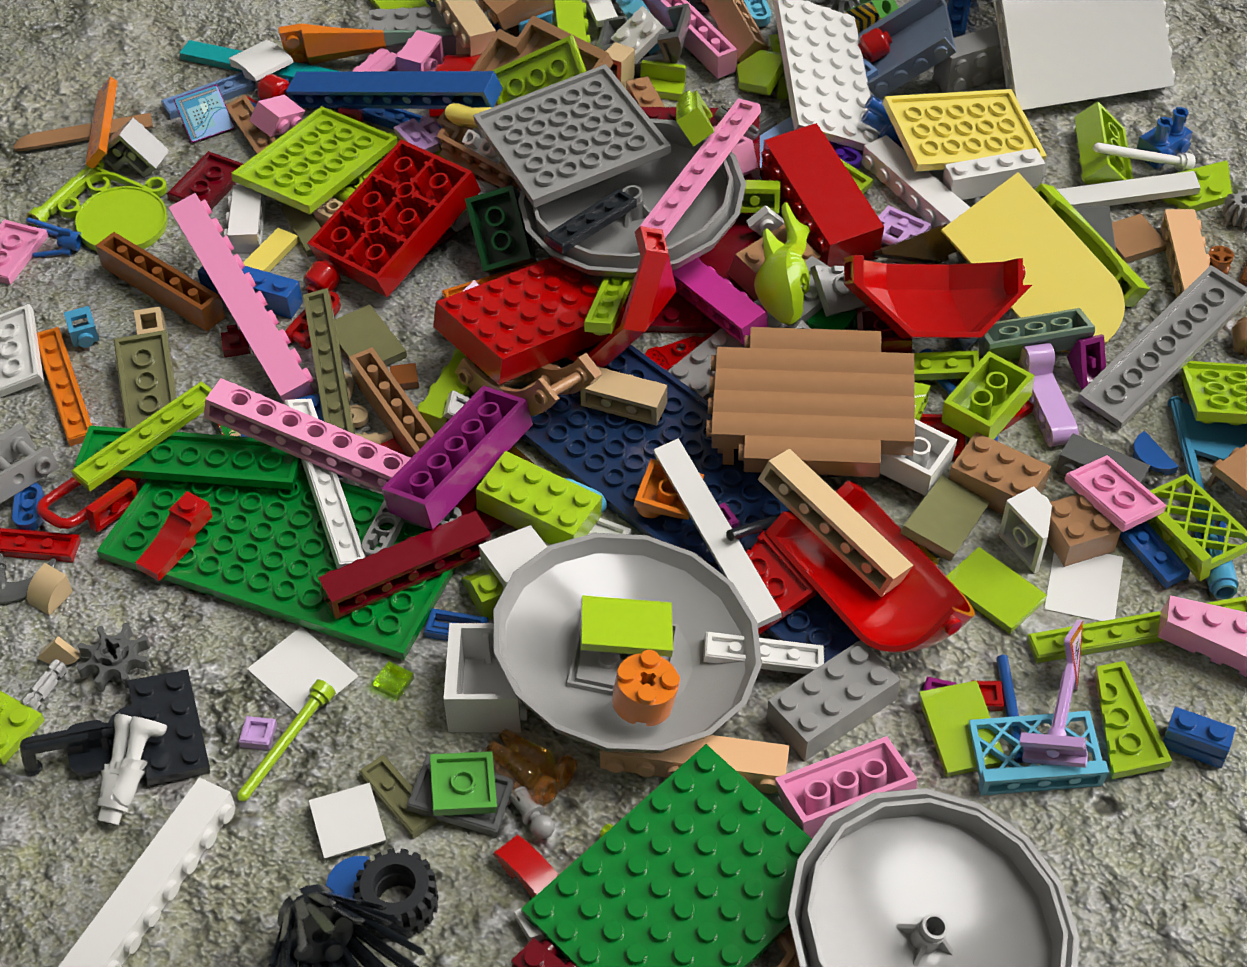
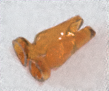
M506 728L499 734V738L504 746L496 741H492L485 747V752H493V760L505 768L521 786L526 787L527 790H533V798L540 805L551 803L558 794V787L563 790L568 786L578 765L577 760L570 755L563 756L555 762L551 751L530 742Z

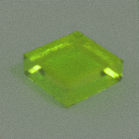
M388 661L372 682L373 689L399 700L414 680V674Z

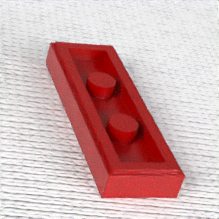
M0 528V553L3 554V557L47 561L55 558L59 562L73 563L81 542L78 534Z

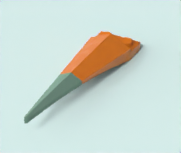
M302 23L279 27V35L284 51L293 59V62H310V65L372 53L380 48L391 49L405 46L407 40L417 31L351 29ZM452 28L419 30L442 36V38L454 36Z

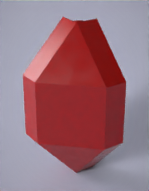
M640 226L634 231L641 258L628 302L623 305L625 311L621 325L604 341L571 354L567 358L576 361L578 357L587 353L597 367L604 368L648 329L674 295L676 286L662 229Z
M862 255L844 258V285L903 339L981 338L1032 286L1023 285L1026 274L1023 258L1003 262L952 265L885 264L866 261Z

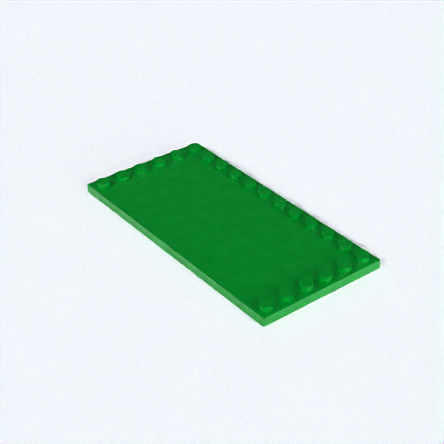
M300 468L294 490L148 479L97 549L99 558L141 572L137 569L135 562L160 532L170 514L169 509L188 491L209 502L213 517L195 535L197 543L162 578L163 580L405 660L430 616L432 608L435 607L456 568H453L335 619L321 594L318 577L325 575L331 570H336L337 567L305 470ZM340 481L362 545L368 529L385 500L384 495ZM383 523L379 528L386 531L392 529L394 525ZM404 523L393 545L431 529ZM378 539V544L376 547H380V539Z

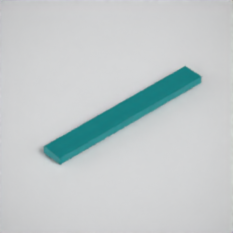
M189 40L179 53L182 60L243 72L241 69L232 67L229 61L230 57L242 52L241 50ZM293 62L272 74L283 79L288 78L291 83L296 72H334L336 70Z

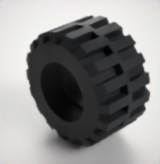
M394 848L387 849L388 854L382 855L379 852L374 855L375 860L367 859L363 863L364 870L359 869L356 874L357 881L354 882L355 899L385 906V910L377 911L399 918L403 924L398 926L410 932L417 930L418 933L424 931V923L431 924L434 919L433 913H437V900H439L433 869L430 868V863L426 859L421 861L420 854L414 852L412 855H409L408 849L402 848L400 853H395ZM394 886H406L413 889L411 895L400 902L390 903L380 899L386 890ZM367 927V930H369L372 934L375 932L374 930ZM378 933V937L383 939L386 938L385 936Z

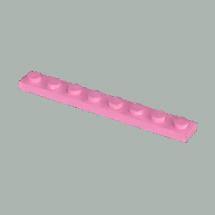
M739 98L736 100L714 129L715 132L706 139L640 226L662 229L664 237H667L760 114V104Z

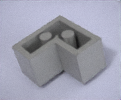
M132 118L110 136L107 154L102 159L114 170L127 161L143 177H146L157 168L169 150L160 140L156 139L146 130L141 123Z

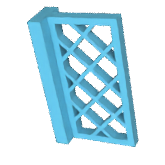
M1090 711L1068 712L1065 727L1066 736L1080 737L1068 729L1067 726L1070 722H1084L1086 731L1081 737H1085V739L1088 737V741L1085 740L1086 748L1092 753L1093 761H1087L1086 768L1048 764L1037 765V763H1031L1030 766H1021L1012 760L1019 750L1024 753V749L1016 738L1006 732L1010 726H1019L1028 733L1042 734L1036 729L1040 724L1052 726L1054 713L969 720L968 727L980 779L978 783L980 796L1103 786L1109 770L1106 761H1102ZM988 728L997 736L989 744L979 737L977 729ZM1001 738L1016 747L1009 756H1006L994 747ZM991 753L1004 763L1000 768L986 769L984 758Z

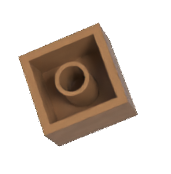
M1076 494L1050 502L1052 509L1047 541L1064 567L1115 551L1121 530L1099 512L1083 495Z

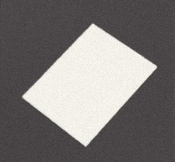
M1054 552L1045 609L1098 621L1115 619L1123 557L1105 554L1064 567Z
M302 627L298 628L247 668L297 714L309 700V689L317 679L330 684L336 691V694H338L359 677Z

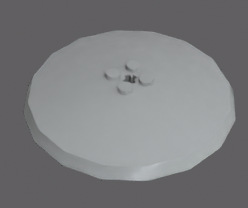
M650 119L670 143L672 153L535 208L524 192L521 191L518 201L526 231L557 262L593 276L635 278L641 257L634 231L643 223L707 138L693 147L675 120ZM729 153L665 238L672 270H676L711 251L738 218L746 182L734 153ZM617 189H621L637 199L636 208L563 254L544 242L545 234Z
M927 788L871 793L828 817L798 858L788 915L800 967H1078L1080 937L1063 883L1028 836L980 803Z

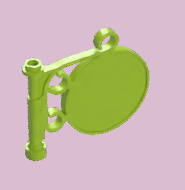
M101 160L93 169L89 166L84 167L45 203L32 208L26 214V218L46 223L48 222L49 215L53 216L58 210L64 218L76 217L75 225L77 232H81L82 242L96 252L95 245L113 232L140 248L146 249L158 241L167 228L168 215L166 207L159 198L167 193V183L161 177H152L145 182V185H142L117 173L104 170V162ZM98 181H104L105 186L101 188H95L92 186V184ZM110 181H115L125 186L111 188ZM156 185L161 186V187L158 188V189H152V188H151V187L156 186ZM88 187L93 196L80 205L76 197ZM70 203H71L72 206H75V207L72 208V209H68V210L64 209V208H65L66 206H68Z

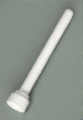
M1096 143L1093 146V150L1097 153L1173 165L1180 172L1193 169L1196 161L1193 154L1184 152L1173 156L1103 143Z

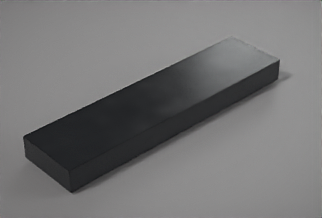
M617 189L545 234L544 242L563 254L636 208L637 199L621 189Z

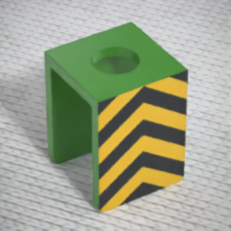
M859 0L861 5L848 9L845 13L855 17L859 34L899 9L895 0Z

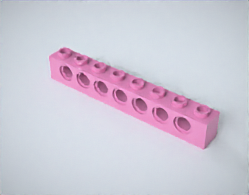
M220 378L205 399L204 418L300 459L312 462V464L381 493V488L411 459V457L395 452L385 446L376 444Z

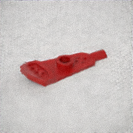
M710 333L703 337L691 336L661 347L656 346L648 349L645 355L668 371L713 334ZM677 348H684L685 350L679 351Z

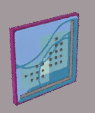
M217 84L173 99L191 144L235 129Z

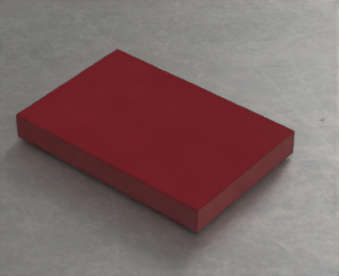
M208 151L167 193L168 200L177 203L196 193L199 200H206L212 210L233 188V185L237 184L232 181V172L242 166L243 163Z

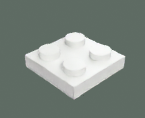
M642 5L616 31L611 39L614 42L634 48L635 64H637L657 43L658 36L667 33L668 30Z

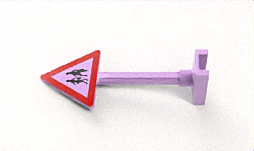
M1076 620L1064 640L1067 665L1062 673L1051 728L1047 734L1021 732L1019 743L1024 749L1022 760L1025 763L1086 768L1088 755L1085 737L1066 736L1065 732L1073 690H1078L1083 620Z

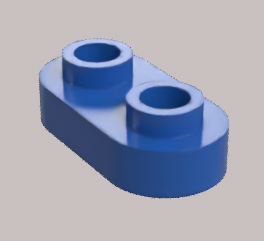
M34 483L14 495L12 519L17 529L34 531L43 522V519L37 514L36 506L45 494L38 483Z

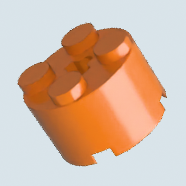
M645 650L640 654L632 655L626 658L617 670L612 692L613 708L628 723L635 725L636 722L646 723V726L658 725L665 721L671 713L679 687L680 676L673 665L660 657L656 651Z

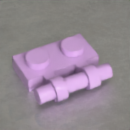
M423 115L419 123L413 118L394 127V134L400 140L407 141L431 153L439 151V144L442 145L437 138L441 130L439 124L435 119L429 118L427 115Z
M889 205L878 216L884 225L881 245H891L931 229L930 223ZM892 233L896 236H899V238L893 237L889 234Z

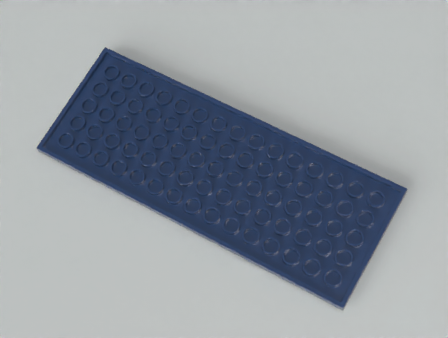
M629 345L604 368L667 385V404L657 426L581 406V391L567 395L558 394L559 399L552 407L540 414L531 416L533 425L522 435L521 438L573 480L599 491L606 500V506L642 535H647L694 552L722 575L721 569L690 517L688 520L660 515L656 518H646L640 515L636 507H634L635 498L650 459L657 460L654 455V449L679 438L698 472L704 474L703 481L716 503L720 505L725 502L739 520V526L789 510L758 480L761 475L760 472H744V461L738 460L739 449H734V465H723V454L718 453V448H712V437H706L707 420H712L713 415H708V401L632 345ZM761 532L738 539L745 552L748 549H752L758 541L757 538ZM816 591V596L764 632L774 640L824 646V663H826L861 639L855 635Z

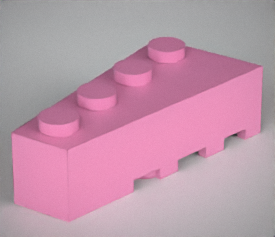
M1170 595L1161 610L1158 637L1192 653L1196 651L1210 657V661L1219 665L1224 663L1239 670L1238 674L1247 677V612Z

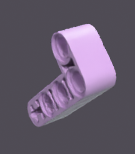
M1051 343L1023 347L1018 367L1035 375L1032 396L1028 401L1034 405L1032 413L1047 445L1053 447L1066 444L1073 433L1079 435L1077 423L1052 373L1055 364L1053 346Z

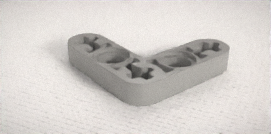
M384 500L362 541L365 557L377 553L383 548L393 546L404 523L427 527L389 513L386 501ZM454 507L437 526L447 523L445 520H449L450 517L458 518L462 515L461 510L458 507ZM383 523L394 525L392 529L386 531L379 528ZM378 539H380V547H376L378 544Z

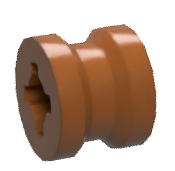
M1225 246L1212 247L1208 253L1210 265L1226 275L1229 274L1230 264L1234 259L1233 251Z

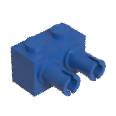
M871 95L864 108L867 110L863 114L861 122L878 131L877 139L887 135L898 146L902 147L903 145L882 104L883 101Z
M1176 107V109H1173L1172 118L1160 117L1155 128L1139 137L1136 149L1173 156L1182 152L1186 153L1191 146L1190 139L1193 131L1185 127L1189 114L1188 110L1184 107ZM1144 161L1156 170L1164 165L1162 163Z

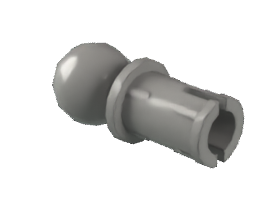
M518 787L514 790L518 798L511 793L509 800L521 813L523 823L530 825L533 836L537 839L549 838L555 828L553 819L544 814V807L535 802L526 787Z

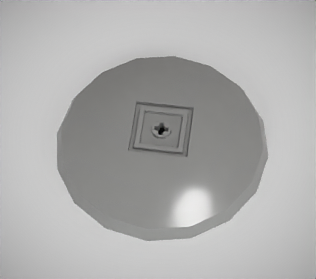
M593 533L549 545L513 572L494 608V653L518 699L557 733L607 752L661 753L710 736L747 704L762 666L757 621L734 583L694 552L647 535ZM582 595L672 602L673 654L672 657H660L673 665L680 676V682L671 713L662 723L655 726H646V723L636 722L634 725L623 720L614 710L612 692L617 670L624 660L620 659L621 653L580 650ZM714 632L744 636V641L739 642L741 644V651L738 654L746 655L745 661L729 663L704 662L705 633ZM627 654L626 657L628 658L635 654Z

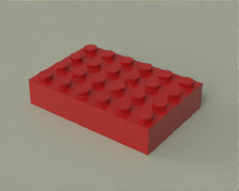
M401 139L307 244L318 261L328 260L338 267L339 273L388 298L467 208L465 199L478 195L481 189L472 171Z
M553 257L438 300L435 303L433 327L498 385L598 344L610 335V333L595 335L593 332H585L584 322L599 288L576 269L557 262ZM623 307L612 333L621 325L625 311Z

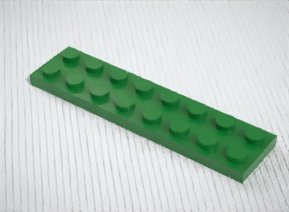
M89 425L74 468L132 428ZM175 432L113 476L294 490L301 459L251 437Z

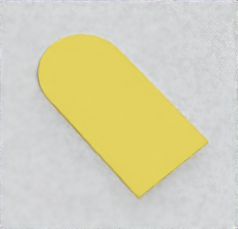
M1019 172L941 229L945 237L969 263L1003 262L1023 258V265L1026 270L1023 285L1032 286L1010 308L1018 318L1080 308L1095 326L1093 336L1104 335L1105 344L1109 342L1119 329L1124 317L1125 301L1118 281ZM1062 350V351H1061V352L1070 353V351H1066V350Z

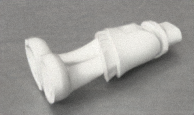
M116 714L114 718L115 735L112 759L110 764H105L104 770L101 771L102 784L97 803L98 806H101L97 820L119 825L122 813L128 812L129 808L124 807V805L128 806L131 804L139 781L145 773L142 770L148 762L141 760V755L149 737L162 736L167 729L165 724L123 714Z

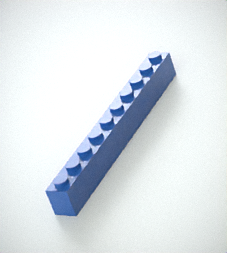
M494 71L296 72L286 93L301 108H320L322 106L325 108L446 109L448 105L453 103L473 108H493L503 88Z

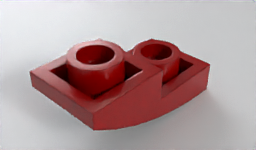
M518 834L493 853L510 878L517 877L532 898L559 875L548 861Z

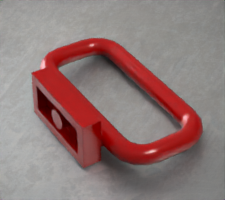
M72 477L39 500L36 506L37 514L49 524L60 529L75 528L88 520L89 527L98 533L123 515L138 494L136 485L140 482L141 478L128 477L74 516L62 518L50 511L48 507L81 485Z

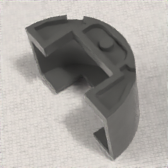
M689 3L667 7V12L673 26L665 27L668 32L658 36L657 42L660 49L651 55L648 52L635 64L634 79L641 77L642 60L672 64L678 62L691 21ZM626 15L605 19L596 47L606 51L615 43L611 37L628 21Z

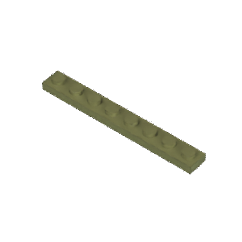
M326 288L304 294L303 299L324 422L355 434L329 290Z

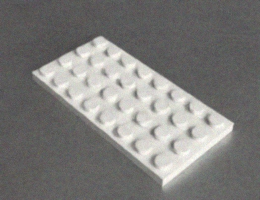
M773 0L794 130L817 123L828 141L863 151L864 145L877 140L878 133L876 129L861 122L862 116L867 110L864 107L870 97L867 86L862 52L858 46L860 42L855 17L834 11L828 7L813 4L810 1Z

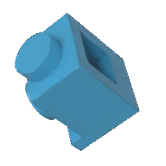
M89 306L64 312L74 347L87 348L92 346L94 342L100 341ZM88 319L87 322L73 325L72 323L75 320Z

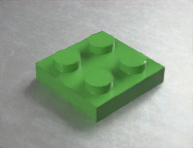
M493 752L430 754L433 816L496 813L497 799Z

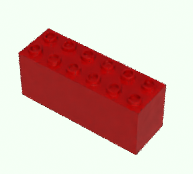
M815 123L764 140L763 151L761 152L762 167L760 168V176L762 180L780 181L781 210L782 205L787 202L796 219L809 227L810 232L806 242L821 256L819 260L827 266L833 267L844 266V258L853 255H862L866 261L879 259V257H874L872 252L881 248L884 225L819 125Z

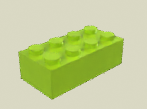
M507 451L502 454L476 488L478 510L517 529L531 525L539 537L550 545L588 535L601 517V495Z

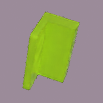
M648 60L641 61L640 78L649 77L660 99L678 101V97L685 92L686 66Z

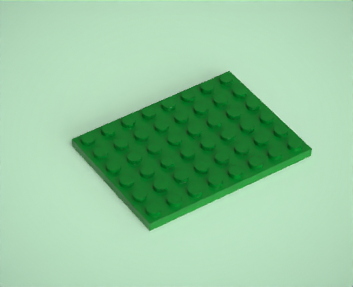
M705 744L523 906L521 912L568 961H572L577 967H749L791 926L788 911L797 861L812 838L713 749Z

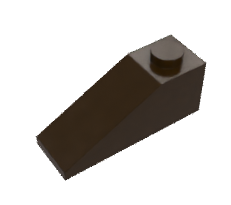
M943 224L872 253L874 257L922 263L935 261V264H940L950 260L949 255L957 252V250L941 232V229L947 226V224Z

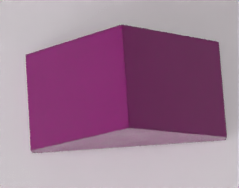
M1102 334L1078 340L1067 356L1081 390L1106 368L1105 339Z

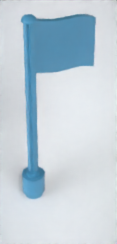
M1173 396L1168 400L1167 405L1172 412L1187 474L1205 490L1196 454L1215 461L1219 459L1225 460L1235 448L1239 447L1241 449L1246 445L1247 424L1231 425L1225 422L1207 424L1196 421L1191 405L1183 403L1184 401L1181 397ZM1195 503L1198 510H1210L1205 504ZM1200 518L1201 524L1207 525L1208 519ZM1211 520L1210 526H1215L1213 520ZM1208 534L1207 540L1219 542L1217 535ZM1207 548L1208 554L1212 558L1222 554L1221 550ZM1232 560L1210 570V576L1206 579L1210 592L1216 598L1228 599L1236 595L1239 583Z

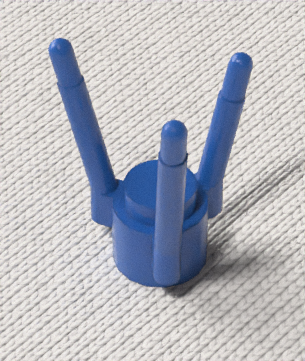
M32 218L26 219L28 223L43 227L40 229L47 230L48 235L56 236L57 245L62 247V249L33 253V257L71 256L72 251L80 250L82 245L81 232L61 228Z

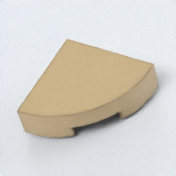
M57 636L40 651L37 658L48 664L57 659L65 665L76 662L81 654Z

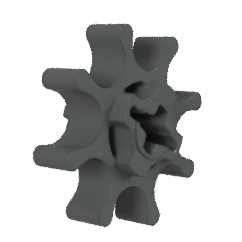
M124 623L120 633L114 636L107 635L104 627L98 626L97 632L100 637L98 643L94 645L78 644L81 656L90 657V660L86 663L77 665L79 675L84 679L90 674L98 673L99 675L95 678V683L99 691H104L106 683L113 678L122 679L125 688H128L127 680H130L128 673L132 669L141 668L145 671L150 669L147 657L137 656L141 651L150 649L148 637L143 635L136 640H129L133 635L129 623Z

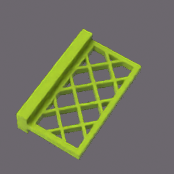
M1188 474L1150 490L1157 498L1169 499V503L1166 505L1164 513L1146 522L1184 562L1199 581L1208 578L1211 569L1247 553V530ZM1186 485L1192 491V494L1175 492V489ZM1173 500L1190 502L1189 508L1172 506ZM1193 503L1205 504L1210 510L1192 509ZM1170 513L1187 516L1186 522L1174 520ZM1190 517L1208 519L1207 525L1189 523ZM1211 520L1223 521L1228 527L1210 526ZM1187 531L1205 533L1204 539L1192 538ZM1208 534L1226 536L1225 543L1207 540ZM1229 537L1240 538L1246 543L1237 545L1230 544L1228 541ZM1205 548L1222 550L1223 553L1212 558L1205 551Z

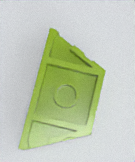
M1225 160L1182 171L1195 172L1200 185V193L1164 198L1162 200L1177 206L1178 209H1192L1195 212L1224 204L1227 195L1232 194L1228 161Z

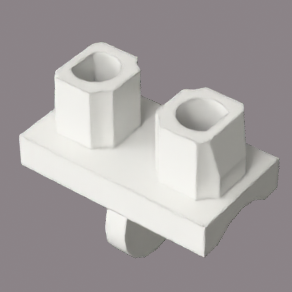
M475 127L473 130H467L462 139V142L465 143L464 146L500 164L501 159L482 132Z

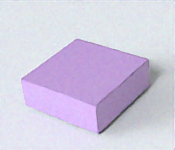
M246 716L239 739L240 747L270 751L277 728L276 719Z

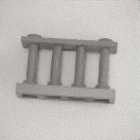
M22 423L0 434V470L2 471L0 472V503L60 468L48 445L37 451L34 450V443ZM22 455L25 456L24 459L20 460L19 462L15 463L14 465H11V464H10V462L14 461L15 459L19 458L20 456H22Z

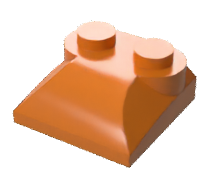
M651 458L635 498L634 507H636L640 515L646 518H656L660 515L688 520L690 516L658 460Z

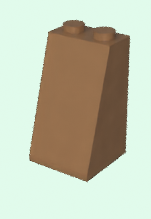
M553 0L476 1L483 13L487 12L490 21L494 25L497 23L503 30L519 25L520 22L530 19L532 15L538 16L553 10Z

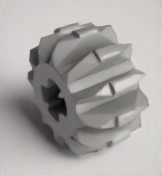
M1245 189L1242 192L1234 190L1232 194H1228L1222 207V216L1225 217V222L1233 223V227L1241 226L1242 229L1247 226V191Z

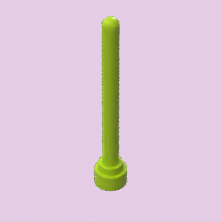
M317 679L310 687L307 703L238 791L237 798L239 801L245 802L249 799L319 706L322 707L324 704H328L332 700L336 691L330 684Z

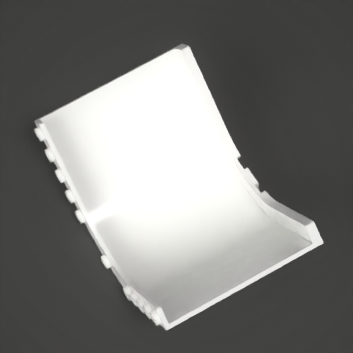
M993 0L1006 89L1012 90L1022 110L1174 86L1175 71L1171 64L1172 48L1168 41L1169 26L1165 19V0Z

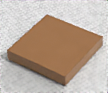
M1142 214L1112 222L1116 253L1126 263L1166 251L1168 244Z

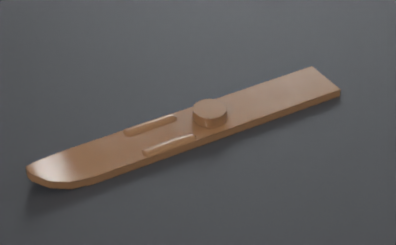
M151 113L112 119L109 136L113 135L132 118L141 123L146 130L152 129ZM92 123L25 135L14 144V151L32 150L89 140Z

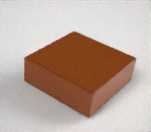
M416 363L390 366L391 374L403 390L419 388Z

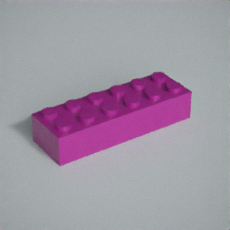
M482 386L381 488L389 513L433 530L495 465L502 454L508 451L533 425L527 400Z

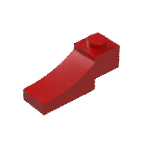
M188 491L169 509L170 514L160 532L135 562L138 570L158 581L197 543L195 535L213 517L209 502Z

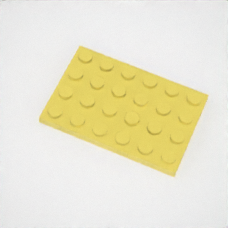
M1011 89L885 96L882 104L915 171L944 170L945 164L1033 148L1038 150L1044 161L1047 157Z

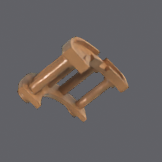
M587 353L578 357L573 364L560 368L558 365L548 364L500 385L483 374L484 371L477 365H474L467 356L462 359L455 371L459 381L467 385L474 393L482 386H486L526 399L531 416L540 414L552 407L559 399L558 394L567 395L579 392L592 385L603 374ZM521 381L530 384L523 389L510 388Z

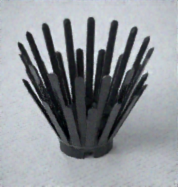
M315 884L300 888L299 890L302 895L292 900L291 896L284 900L278 911L277 923L279 925V932L268 966L277 967L279 959L278 967H298V964L299 967H361L358 962L363 967H387L360 941L362 940L397 967H419L359 924L378 932L418 955L424 956L426 952L423 948L410 942L405 937H410L414 934L398 926L403 924L399 918L377 911L385 910V906L335 894L334 890L330 887Z

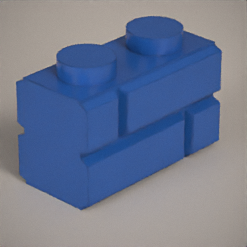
M1175 706L1168 722L1163 742L1167 750L1221 769L1229 753L1236 727Z

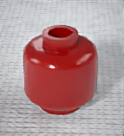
M874 28L860 36L858 46L861 49L862 57L874 62L890 53L889 44L892 43V40L887 31L882 32L879 28Z
M268 74L257 85L258 97L260 100L281 95L289 98L286 90L290 83L281 77Z
M328 260L315 261L303 277L307 293L326 288L333 292L341 281L338 267Z

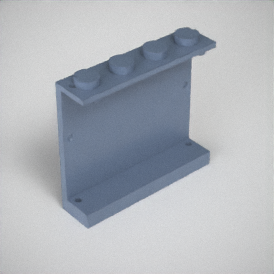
M911 0L858 34L860 38L861 35L870 30L879 28L882 32L887 31L892 40V43L889 44V54L874 62L870 61L878 69V76L868 81L867 86L878 99L956 53L945 0Z

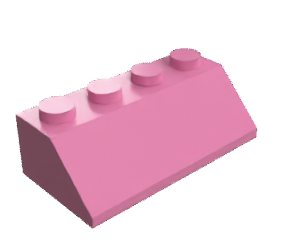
M887 736L775 778L787 817L812 839L828 817L871 793L917 789L916 776Z

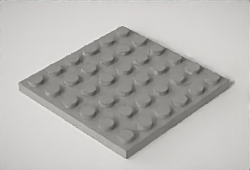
M606 64L473 115L475 124L534 208L672 153L670 143Z

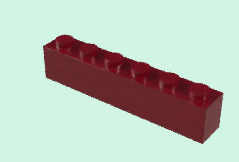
M476 511L461 515L450 522L436 526L433 530L431 529L417 536L409 537L403 542L383 548L377 553L357 559L351 564L331 570L325 575L318 577L321 594L334 618H340L481 557L479 545L491 541V534Z

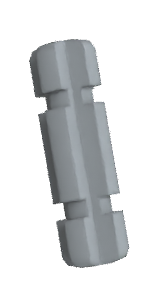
M54 659L47 667L48 672L44 671L29 689L31 693L27 692L22 698L21 703L37 710L41 704L40 700H44L59 682L56 679H61L66 673L67 668L63 662Z

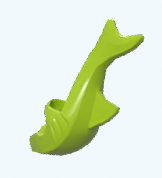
M786 202L782 205V216L787 232V242L783 244L777 240L767 228L763 231L765 260L755 276L754 287L759 301L766 311L779 322L790 326L800 319L803 313L804 295L809 291L810 276L802 255L806 249V240L810 229L796 219Z

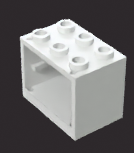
M449 623L444 687V705L448 732H521V720H527V707L515 695L494 653V623Z

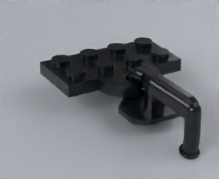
M188 669L127 680L132 705L119 709L111 716L108 723L100 720H91L76 723L67 730L30 736L20 742V753L25 773L28 776H35L42 770V763L36 759V754L67 748L70 768L75 774L87 776L101 773L104 770V765L110 764L112 759L115 715L123 714L167 725L164 735L149 737L143 748L141 760L148 762L144 767L148 786L209 774L210 765Z

